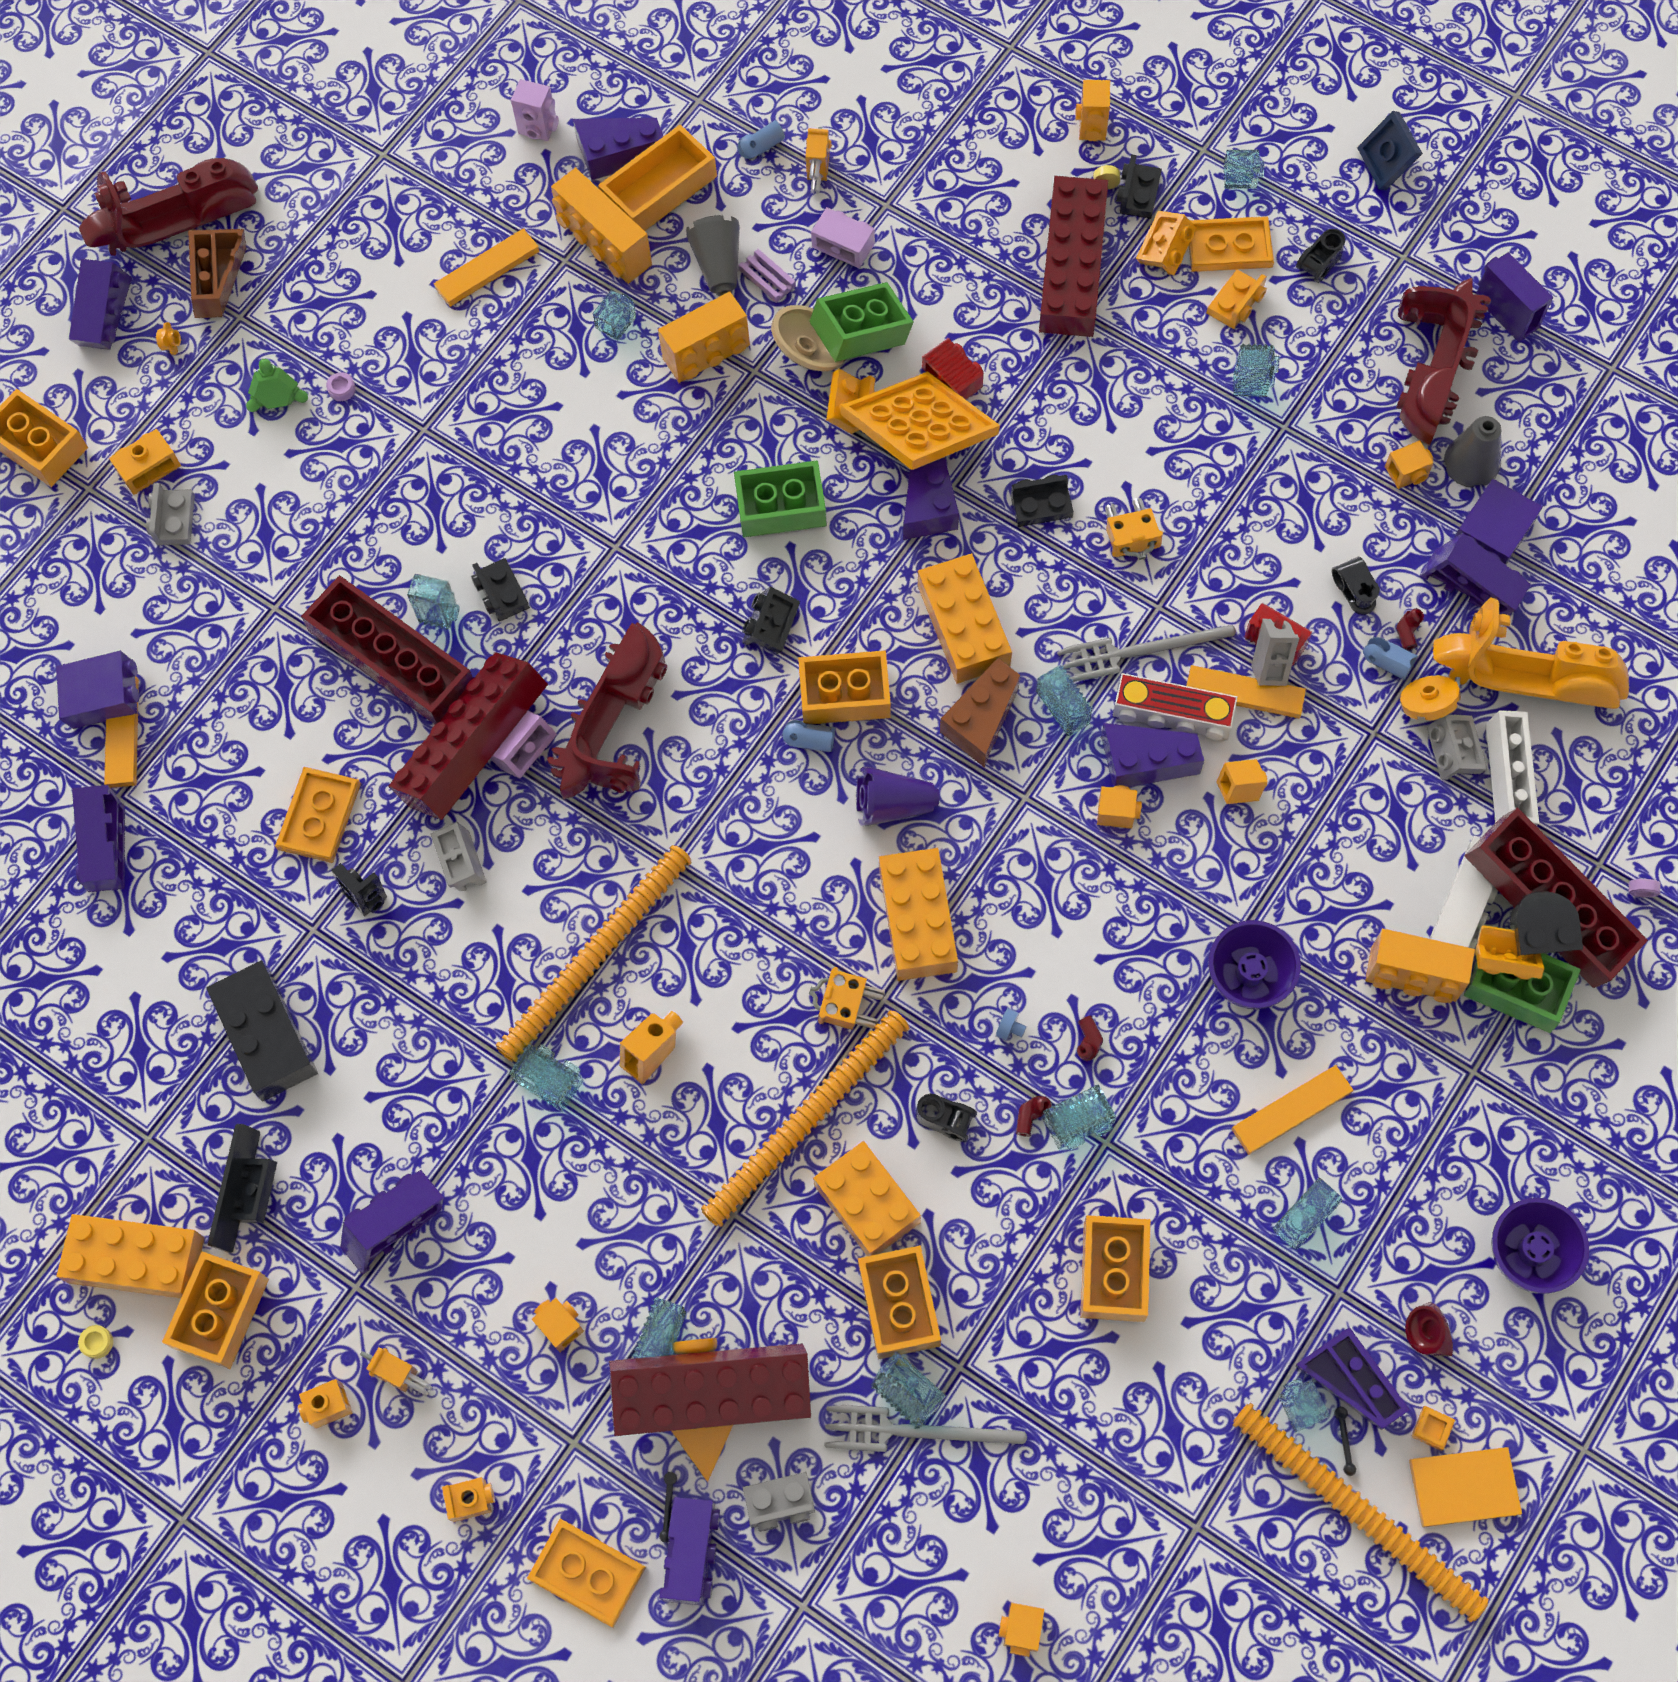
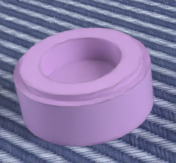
M343 372L333 374L326 383L330 397L336 401L350 399L356 390L352 377Z
M1652 879L1629 881L1628 893L1635 897H1656L1660 894V882Z

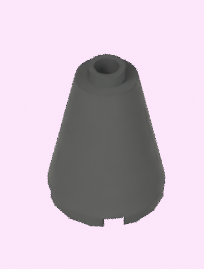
M723 215L698 219L693 222V228L690 229L689 226L686 228V236L709 290L712 293H716L717 296H722L729 291L732 293V290L737 287L739 221L732 216L731 221L724 220Z
M1489 416L1479 417L1448 446L1444 455L1446 472L1456 483L1465 487H1474V485L1481 484L1485 486L1492 479L1496 478L1501 468L1502 430L1500 423L1495 418Z

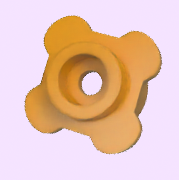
M165 322L163 328L158 329L156 332V342L161 350H169L171 355H176L178 353L177 346L181 343V336L178 330H174L169 322Z

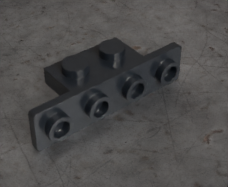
M236 1124L208 1239V1246L232 1253L234 1250L240 1222L264 1223L277 1162L274 1160L255 1159L260 1131L244 1124Z

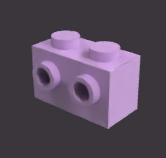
M520 79L511 98L518 134L526 135L531 139L548 141L552 131H556L559 118L555 113V99L552 98L551 89L546 85Z
M826 207L811 231L812 248L860 269L875 244V228L866 222L852 219L841 211H834Z
M527 711L490 759L501 770L521 778L557 734L541 716Z

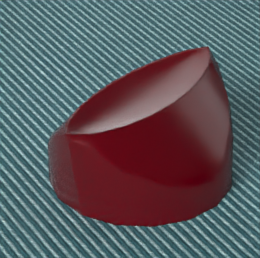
M1428 1302L1413 1309L1408 1315L1405 1326L1407 1340L1412 1348L1426 1355L1452 1356V1336L1448 1322L1440 1308L1433 1302Z

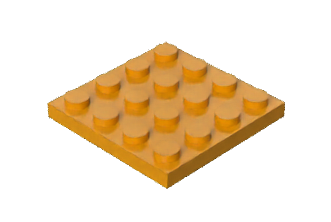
M929 372L922 373L841 405L840 415L911 470L999 435L1000 425Z

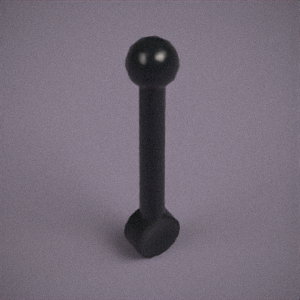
M1340 1406L1335 1409L1334 1416L1339 1420L1346 1462L1343 1470L1346 1475L1353 1476L1356 1473V1466L1352 1464L1345 1421L1348 1411L1345 1407Z
M668 1472L664 1475L667 1488L663 1530L659 1534V1539L664 1543L669 1542L668 1533L673 1485L677 1482V1476L673 1472Z

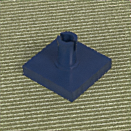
M1392 111L1357 147L1380 190H1387L1423 154L1401 113L1398 111Z

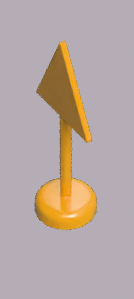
M717 1338L673 1342V1352L677 1355L712 1352L717 1348ZM733 1425L671 1431L707 1482Z

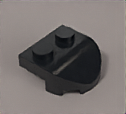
M1548 891L1533 892L1522 897L1512 910L1510 925H1514L1517 956L1583 949L1579 914L1575 906L1567 898Z

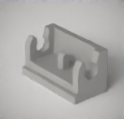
M1271 619L1262 620L1251 665L1258 685L1287 686L1299 640L1298 635L1294 634L1290 623L1287 621L1283 622L1282 629H1278L1274 626V622Z
M455 822L431 833L440 864L450 888L455 887L459 891H466V884L475 883L478 886L487 883L469 830Z

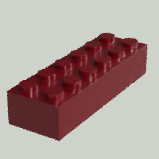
M1054 176L1039 333L1093 337L1108 180Z
M340 575L301 615L304 624L311 634L433 724L439 723L447 713L449 706L459 698L466 689L468 682L473 679L467 667Z
M494 652L485 661L478 674L468 682L466 689L459 698L449 706L447 713L439 723L432 727L430 734L414 750L412 757L404 767L397 771L388 787L408 807L443 820L548 686V683L529 662Z
M1518 807L1503 815L1464 855L1514 908L1522 897L1538 891L1557 893L1567 898L1575 906L1580 919L1583 949L1558 953L1570 965L1581 969L1579 974L1592 988L1612 981L1648 941Z
M803 1343L609 1361L614 1436L811 1418L808 1353Z

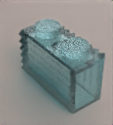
M1244 343L1240 345L1233 374V396L1267 397L1269 387L1274 388L1275 373H1278L1279 356H1275V347L1272 344L1270 346L1267 344L1264 346L1253 344L1251 346Z
M420 574L414 575L407 596L419 624L422 622L425 625L429 623L430 626L434 624L435 627H445L447 630L451 627L452 621L457 620L460 606L455 602V593L450 589L449 581Z
M1059 665L1038 678L1036 692L1067 736H1071L1090 725L1093 707L1089 706L1090 702H1086V697H1083V693L1079 692L1080 688H1076L1077 684H1074L1073 679H1070V675L1066 674L1067 670H1063L1064 666Z
M529 1044L512 1070H510L509 1075L512 1081L563 1112L584 1082L579 1074L581 1070L568 1060H565L562 1064L554 1059L555 1053L544 1045L540 1044L536 1048Z
M1099 1084L1046 1109L1043 1111L1042 1119L1058 1149L1061 1150L1067 1147L1070 1151L1085 1143L1084 1138L1095 1133L1096 1137H1099L1113 1129L1111 1124L1115 1123L1116 1115Z
M1318 1178L1276 1223L1273 1230L1291 1248L1299 1249L1309 1236L1342 1202V1197L1323 1179Z
M658 1297L653 1299L654 1304L650 1305L652 1310L648 1311L650 1316L646 1317L647 1322L644 1323L645 1328L641 1330L643 1334L639 1336L640 1341L637 1342L638 1347L634 1348L636 1353L632 1354L633 1358L672 1354V1343L676 1342L686 1316L683 1306Z
M898 1351L879 1369L871 1384V1389H876V1394H881V1398H885L886 1402H890V1406L895 1407V1411H900V1416H905V1420H910V1425H914L915 1429H920L937 1411L946 1396Z

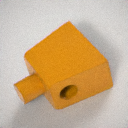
M669 1011L662 1019L654 1013L650 1014L620 1042L619 1066L643 1085L675 1048L676 1030L683 1024L680 1016L673 1011Z

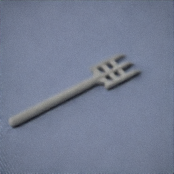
M1233 625L1132 645L1123 649L1113 646L1111 638L1072 645L1058 651L1057 654L1060 656L1080 651L1081 659L1070 661L1061 666V669L1064 670L1084 665L1085 673H1080L1066 679L1065 683L1069 684L1119 673L1120 667L1117 664L1121 658L1136 657L1232 637L1236 634V629ZM1105 646L1107 653L1101 654L1099 647ZM1093 649L1094 656L1088 657L1087 650ZM1109 660L1111 667L1105 668L1103 661ZM1097 663L1098 670L1092 671L1090 664Z
M834 1405L827 1406L826 1408L827 1411L851 1413V1423H834L825 1426L829 1430L850 1432V1441L826 1442L824 1444L826 1448L886 1452L887 1445L885 1442L893 1435L908 1438L1024 1444L1027 1441V1434L1024 1431L913 1424L893 1425L887 1418L889 1414V1408ZM858 1414H866L865 1424H857ZM872 1415H880V1425H872ZM857 1432H865L864 1442H856ZM871 1433H879V1443H871Z

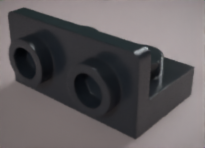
M1131 154L1130 163H1124L1121 180L1126 181L1125 186L1119 185L1116 202H1121L1120 214L1151 219L1162 168L1136 164L1137 155Z
M1054 474L1044 479L1033 481L1025 479L1013 484L1011 501L1017 526L1023 527L1073 518L1074 511L1068 491V476Z
M506 558L481 569L478 563L472 564L475 574L471 576V579L477 591H484L486 597L482 601L489 615L495 613L500 622L530 608Z
M771 586L762 593H757L751 605V608L754 609L753 614L746 620L742 629V633L745 634L742 643L749 645L751 642H755L777 654L782 652L800 601Z
M341 863L331 870L341 892L364 917L383 906L387 895L375 872L363 880L353 868L347 870Z

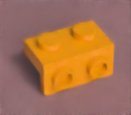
M1486 925L1481 926L1475 949L1478 969H1482L1490 974H1499L1500 972L1514 974V976L1520 979H1542L1544 965L1541 954L1517 956L1514 930Z

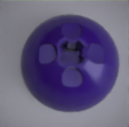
M1247 920L1232 924L1217 936L1210 949L1208 967L1215 988L1226 1000L1242 1008L1258 1010L1272 1007L1290 995L1300 977L1301 961L1296 945L1283 930L1268 922Z
M1545 1198L1520 1200L1509 1206L1500 1215L1492 1232L1491 1247L1497 1267L1506 1279L1525 1291L1549 1294L1566 1289L1580 1278L1587 1266L1589 1241L1586 1231L1576 1215L1556 1201Z

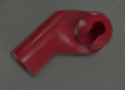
M1418 608L1407 611L1396 626L1402 647L1407 651L1413 650L1418 646L1413 633L1424 620V614Z
M1087 1016L1078 1021L1085 1037L1081 1045L1077 1047V1055L1085 1061H1090L1098 1055L1103 1044V1037L1093 1017Z
M1036 1096L1020 1106L1016 1127L1017 1135L1031 1136L1033 1121L1051 1110L1052 1103L1046 1096Z

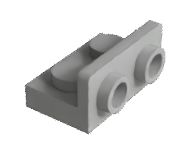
M160 483L153 484V493H149L148 497L151 515L146 520V530L148 535L152 536L156 545L191 544L195 498L192 489L164 490Z
M1447 715L1437 719L1427 727L1442 780H1448L1457 773L1481 774L1487 770L1472 716Z
M807 1472L743 1487L751 1528L758 1527L759 1532L777 1528V1522L790 1519L791 1524L810 1520L809 1514L815 1513Z

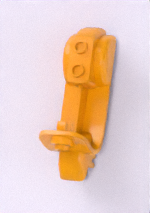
M1490 597L1479 611L1474 613L1469 634H1448L1434 640L1433 643L1434 660L1439 664L1452 668L1448 677L1454 681L1456 677H1460L1461 685H1464L1471 679L1481 687L1496 691L1610 709L1619 708L1620 700L1628 698L1629 674L1627 666L1622 657L1611 648L1560 641L1555 654L1552 655L1491 644L1495 636L1499 638L1506 637L1507 627L1501 625L1510 626V616L1499 614V601L1495 598Z

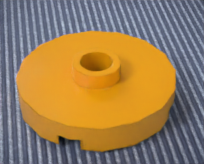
M1440 675L1426 676L1408 684L1401 692L1400 702L1404 713L1410 718L1418 720V717H1425V720H1436L1447 716L1458 707L1457 702L1461 700V693L1457 682L1450 677Z

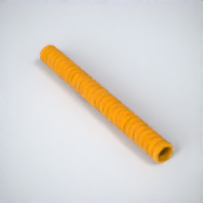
M672 845L669 848L670 852L663 854L664 859H659L657 861L658 866H653L651 868L652 872H648L645 875L646 879L640 880V886L633 888L634 893L627 895L628 900L621 902V908L617 907L614 910L615 914L609 915V921L602 923L603 928L596 930L597 935L590 937V943L586 942L584 944L585 948L578 950V956L571 958L572 963L565 965L566 970L559 972L560 977H555L552 980L553 984H549L546 987L547 991L540 993L541 998L533 1001L535 1005L527 1008L529 1012L521 1015V1021L517 1020L515 1022L516 1026L509 1028V1034L502 1036L503 1041L495 1044L496 1049L511 1062L518 1061L517 1056L525 1053L523 1049L531 1046V1040L535 1041L537 1039L536 1035L544 1031L543 1027L550 1025L549 1020L555 1019V1013L563 1010L561 1006L569 1003L568 998L575 996V990L579 991L581 989L580 985L588 981L587 977L594 975L593 970L600 968L599 963L606 961L605 956H610L613 953L611 949H616L619 946L618 942H622L625 939L624 935L630 934V928L637 926L636 921L643 919L642 914L649 912L648 907L655 905V899L659 900L661 893L667 892V886L674 884L673 879L680 877L679 872L686 870L685 865L689 866L692 863L690 856L683 849Z
M890 1010L887 1013L888 1017L881 1019V1025L876 1024L874 1027L875 1031H870L868 1033L869 1037H864L861 1040L862 1044L855 1046L856 1051H850L848 1054L849 1058H844L842 1065L835 1067V1073L830 1072L828 1075L829 1079H824L822 1081L823 1085H818L815 1088L816 1092L809 1094L810 1099H804L802 1102L803 1106H798L795 1109L796 1113L789 1115L790 1120H784L782 1122L783 1127H778L775 1130L776 1134H771L769 1136L770 1140L762 1143L763 1148H757L755 1151L756 1155H751L748 1158L749 1162L742 1164L743 1169L741 1171L737 1169L735 1171L736 1176L730 1177L728 1179L729 1183L721 1186L722 1191H716V1197L714 1199L710 1198L708 1200L709 1204L701 1207L702 1213L715 1226L722 1227V1221L724 1219L728 1220L730 1218L729 1214L737 1211L736 1206H742L744 1204L743 1199H748L751 1196L750 1192L757 1190L756 1185L758 1183L762 1185L764 1183L763 1178L765 1176L769 1177L771 1175L770 1171L778 1168L776 1164L778 1162L783 1163V1157L785 1155L789 1156L791 1154L790 1150L798 1147L797 1142H803V1136L805 1134L809 1135L811 1133L810 1129L818 1126L817 1121H823V1115L829 1114L831 1112L830 1108H835L838 1105L837 1100L842 1101L844 1099L843 1094H848L851 1091L850 1087H855L858 1084L857 1079L862 1080L864 1078L863 1073H868L871 1070L870 1066H875L877 1064L876 1060L883 1058V1052H888L890 1050L889 1046H894L897 1043L896 1039L903 1037L902 1032H907L910 1028L908 1022L899 1013Z
M1251 1402L1244 1406L1233 1420L1235 1428L1239 1426L1242 1429V1434L1248 1433L1250 1435L1249 1439L1251 1441L1255 1439L1258 1442L1257 1446L1259 1448L1263 1446L1267 1449L1265 1451L1266 1454L1272 1453L1275 1456L1274 1460L1276 1462L1280 1460L1283 1463V1468L1288 1467L1291 1469L1290 1473L1292 1475L1297 1474L1299 1476L1298 1480L1300 1482H1307V1488L1311 1489L1313 1487L1316 1490L1315 1494L1317 1496L1321 1494L1324 1497L1323 1501L1325 1503L1331 1502V1507L1334 1510L1338 1508L1341 1511L1340 1515L1342 1517L1346 1515L1349 1517L1348 1522L1351 1524L1355 1522L1357 1524L1356 1528L1359 1531L1362 1529L1366 1531V1537L1372 1536L1374 1538L1373 1542L1376 1545L1380 1543L1384 1552L1390 1551V1557L1393 1559L1397 1557L1401 1566L1407 1565V1571L1410 1573L1414 1571L1418 1580L1421 1578L1425 1580V1586L1429 1587L1431 1585L1435 1594L1440 1593L1443 1601L1449 1600L1450 1606L1452 1608L1457 1607L1460 1615L1466 1614L1469 1622L1476 1621L1488 1606L1489 1599L1486 1596H1479L1480 1591L1477 1589L1473 1591L1469 1582L1464 1583L1462 1581L1463 1577L1461 1575L1455 1576L1453 1574L1454 1570L1452 1568L1447 1569L1444 1561L1438 1562L1436 1560L1437 1556L1435 1554L1430 1555L1427 1547L1421 1548L1419 1546L1420 1542L1418 1540L1413 1541L1410 1533L1404 1534L1402 1532L1403 1528L1401 1526L1396 1527L1393 1519H1386V1514L1384 1512L1379 1513L1376 1505H1369V1499L1365 1498L1363 1500L1360 1497L1361 1493L1359 1491H1352V1485L1346 1486L1343 1483L1344 1479L1342 1477L1339 1479L1335 1477L1336 1472L1333 1470L1329 1472L1327 1470L1328 1466L1326 1464L1321 1465L1318 1457L1312 1458L1310 1456L1311 1452L1309 1450L1305 1452L1302 1449L1303 1445L1301 1443L1298 1445L1294 1443L1295 1438L1292 1436L1288 1438L1286 1436L1287 1432L1284 1429L1282 1431L1277 1429L1278 1424H1271L1268 1416L1264 1418L1261 1415L1262 1411L1260 1409L1254 1410V1405Z

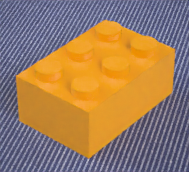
M730 291L658 329L662 358L678 383L686 379H693L699 372L719 365L724 359L733 354H740L750 346L747 315Z
M17 388L0 405V452L50 487L89 448L77 429Z
M886 650L798 657L803 723L821 724L891 718Z
M1382 928L1370 950L1365 981L1373 983L1374 987L1380 989H1390L1391 987L1401 989L1410 996H1421L1423 994L1432 996L1434 1000L1441 1003L1456 1002L1469 985L1475 949Z
M865 1141L859 1143L813 1177L815 1188L867 1256L880 1254L921 1223L920 1213Z
M1086 1215L1083 1227L1080 1318L1145 1322L1148 1317L1151 1219Z
M921 1245L858 1258V1266L878 1360L940 1347L941 1336Z
M202 1251L162 1343L172 1349L231 1369L269 1278L259 1271Z

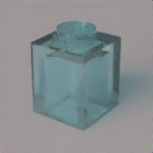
M1259 150L1226 151L1223 165L1224 189H1257L1259 177L1264 176V161H1260Z
M610 290L593 312L595 328L618 341L636 318L633 300L626 294H619Z
M1298 1378L1283 1385L1285 1391L1278 1398L1295 1433L1324 1421L1330 1416L1312 1379L1303 1383L1302 1379Z

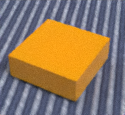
M1423 1406L1411 1437L1443 1451L1455 1419L1427 1406Z

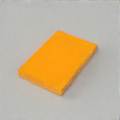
M1268 216L1190 220L1196 228L1194 237L1189 244L1191 272L1273 268L1274 258Z
M303 767L275 844L276 849L333 863L361 786L360 780Z
M1508 1447L1409 1460L1422 1527L1522 1515Z
M560 1518L526 1579L614 1628L646 1567Z

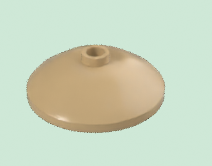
M790 305L780 309L772 320L771 331L777 346L786 357L799 366L814 371H831L843 365L845 360L834 361L809 321L813 308L802 305Z

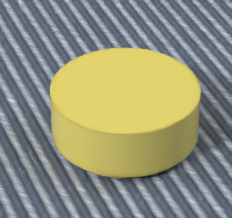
M1104 165L1094 171L1093 179L1108 180V189H1113L1120 184V170L1111 165Z
M92 1325L81 1333L78 1346L84 1355L92 1359H99L111 1351L113 1336L108 1329L99 1325Z

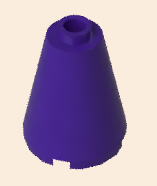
M862 767L860 769V772L864 773V777L857 779L856 810L863 813V819H858L861 826H871L933 812L934 806L939 805V789H935L932 782L872 767Z

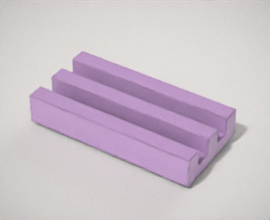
M759 249L754 251L753 257L750 255L746 258L747 262L739 264V271L776 303L796 287V281ZM754 267L769 283H772L780 291H775L750 268Z

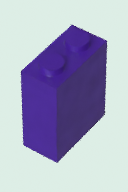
M1509 252L1500 258H1492L1484 267L1485 273L1478 283L1479 288L1476 294L1485 295L1491 299L1490 304H1481L1486 305L1489 313L1520 342L1540 328L1553 300V296Z
M1492 479L1459 527L1455 537L1464 533L1466 536L1474 538L1481 547L1489 553L1497 555L1500 561L1507 565L1535 523L1543 506L1499 481Z
M120 650L56 666L59 719L72 729L105 722L106 719L138 714L137 702H139L140 697L135 682V676L138 674L135 661Z

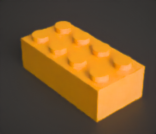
M678 125L601 182L598 188L646 231L717 177L715 157L682 125Z
M576 167L551 186L553 194L552 203L556 208L557 215L555 217L558 223L564 229H570L581 245L586 244L598 261L601 262L603 260L615 277H621L629 284L652 266L647 233Z
M971 553L918 570L917 586L956 684L981 676L997 658L1010 667L1012 650L973 554Z
M932 848L879 856V872L897 981L957 972L958 957L939 849Z
M72 1214L56 1277L68 1284L181 1298L202 1252L205 1237L191 1229Z

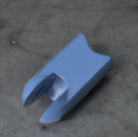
M774 120L756 133L747 134L742 137L738 142L739 154L746 159H752L783 141L785 135L780 124Z
M1381 637L1371 638L1363 649L1364 657L1368 662L1403 680L1407 678L1418 657Z
M792 720L786 724L782 735L785 743L789 746L832 752L835 727L806 724L799 720Z

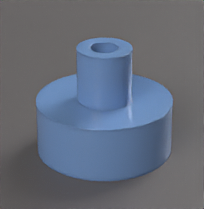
M1007 1008L997 1029L996 1037L1008 1041L1011 1033L1023 1037L1027 1026L1017 1022L1018 1012Z

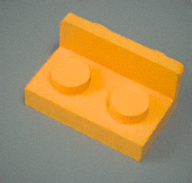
M1158 211L1136 259L1140 264L1162 267L1169 275H1175L1194 237L1195 226L1184 214Z
M1236 269L1210 303L1206 314L1235 329L1240 321L1245 322L1254 302L1259 303L1263 299L1267 288L1264 287L1267 276L1261 274L1256 280Z
M842 369L832 372L826 421L850 434L859 431L860 429L840 415L841 405L874 393L875 378L870 375L859 380Z

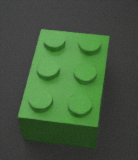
M888 282L818 298L809 321L835 362L905 345L914 323Z
M818 460L734 471L743 538L827 526Z
M1544 953L1541 954L1544 965L1542 979H1520L1514 976V974L1501 972L1499 974H1490L1482 969H1478L1476 963L1469 985L1463 996L1551 1033L1562 1019L1581 969Z

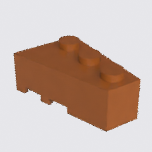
M244 229L188 230L191 301L194 318L223 317L247 248Z
M997 658L941 717L940 733L984 768L1019 690L1020 674Z

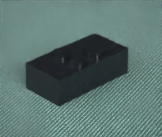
M262 960L206 987L252 1091L262 1102L318 1074L270 969Z

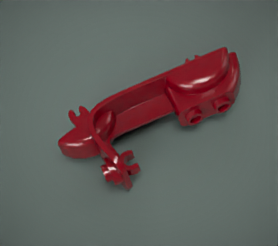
M211 158L178 173L177 181L179 184L130 201L131 197L125 182L119 181L113 185L108 174L105 171H101L97 175V192L94 193L101 209L87 216L79 226V231L88 247L95 248L108 245L110 254L115 256L117 248L121 252H125L127 247L138 248L150 245L249 208L256 204L254 193L258 191V185L250 171L241 163L226 158Z
M1472 278L1462 281L1453 290L1426 286L1409 288L1403 293L1398 307V317L1401 320L1416 322L1417 325L1425 322L1443 326L1430 366L1418 362L1415 370L1409 369L1404 383L1405 386L1409 387L1407 393L1401 392L1396 406L1397 409H1401L1399 418L1406 429L1428 446L1431 445L1437 426L1439 424H1449L1451 421L1450 418L1444 417L1443 414L1452 416V410L1457 407V404L1453 402H1458L1459 396L1451 391V386L1458 365L1465 370H1472L1475 362L1468 360L1466 357L1476 358L1479 351L1475 347H1464L1470 328H1480L1482 323L1479 320L1484 319V313L1488 311V307L1480 303L1488 305L1491 299L1485 295L1472 294Z
M638 622L630 624L620 644L609 645V648L615 653H605L609 663L588 701L578 700V706L583 709L581 714L571 713L575 726L566 748L555 747L552 749L553 754L559 756L558 759L547 757L548 763L556 767L551 768L552 775L562 779L560 792L563 800L581 793L590 782L613 789L618 793L640 789L639 761L636 760L632 767L625 764L627 761L626 755H621L617 763L597 759L600 749L625 704L641 710L644 704L648 705L654 694L653 687L657 680L661 681L667 671V664H665L664 654L658 640L646 627Z

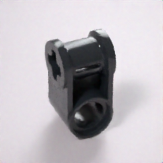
M1328 229L1323 232L1314 244L1303 252L1297 261L1296 268L1299 270L1304 269L1314 276V281L1317 283L1321 282L1341 259L1345 245V235L1338 229Z
M1358 556L1332 568L1333 580L1338 589L1342 591L1351 609L1361 615L1370 614L1376 607V599L1379 596L1380 588L1369 572L1363 558Z
M930 1093L925 1094L919 1099L915 1116L918 1123L923 1127L942 1133L953 1140L967 1142L968 1135L966 1133L972 1118H976L977 1111L965 1104L953 1102ZM933 1105L937 1108L938 1114L934 1117H928L922 1112V1107ZM959 1118H962L959 1127H957Z

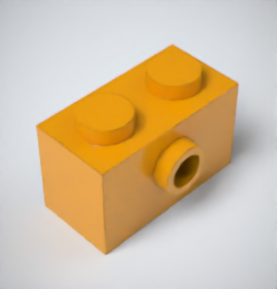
M1083 79L1081 104H1076L1075 120H1079V140L1106 141L1110 111V80Z
M157 429L142 435L139 440L126 448L119 449L114 455L109 457L115 470L133 495L181 466L175 453Z

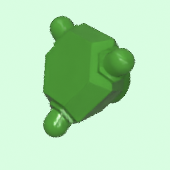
M264 358L259 361L258 371L254 372L248 391L251 399L246 403V408L250 412H256L260 407L272 409L291 405L293 401L304 403L308 400V394L299 389L298 383L280 367L274 366L268 359Z

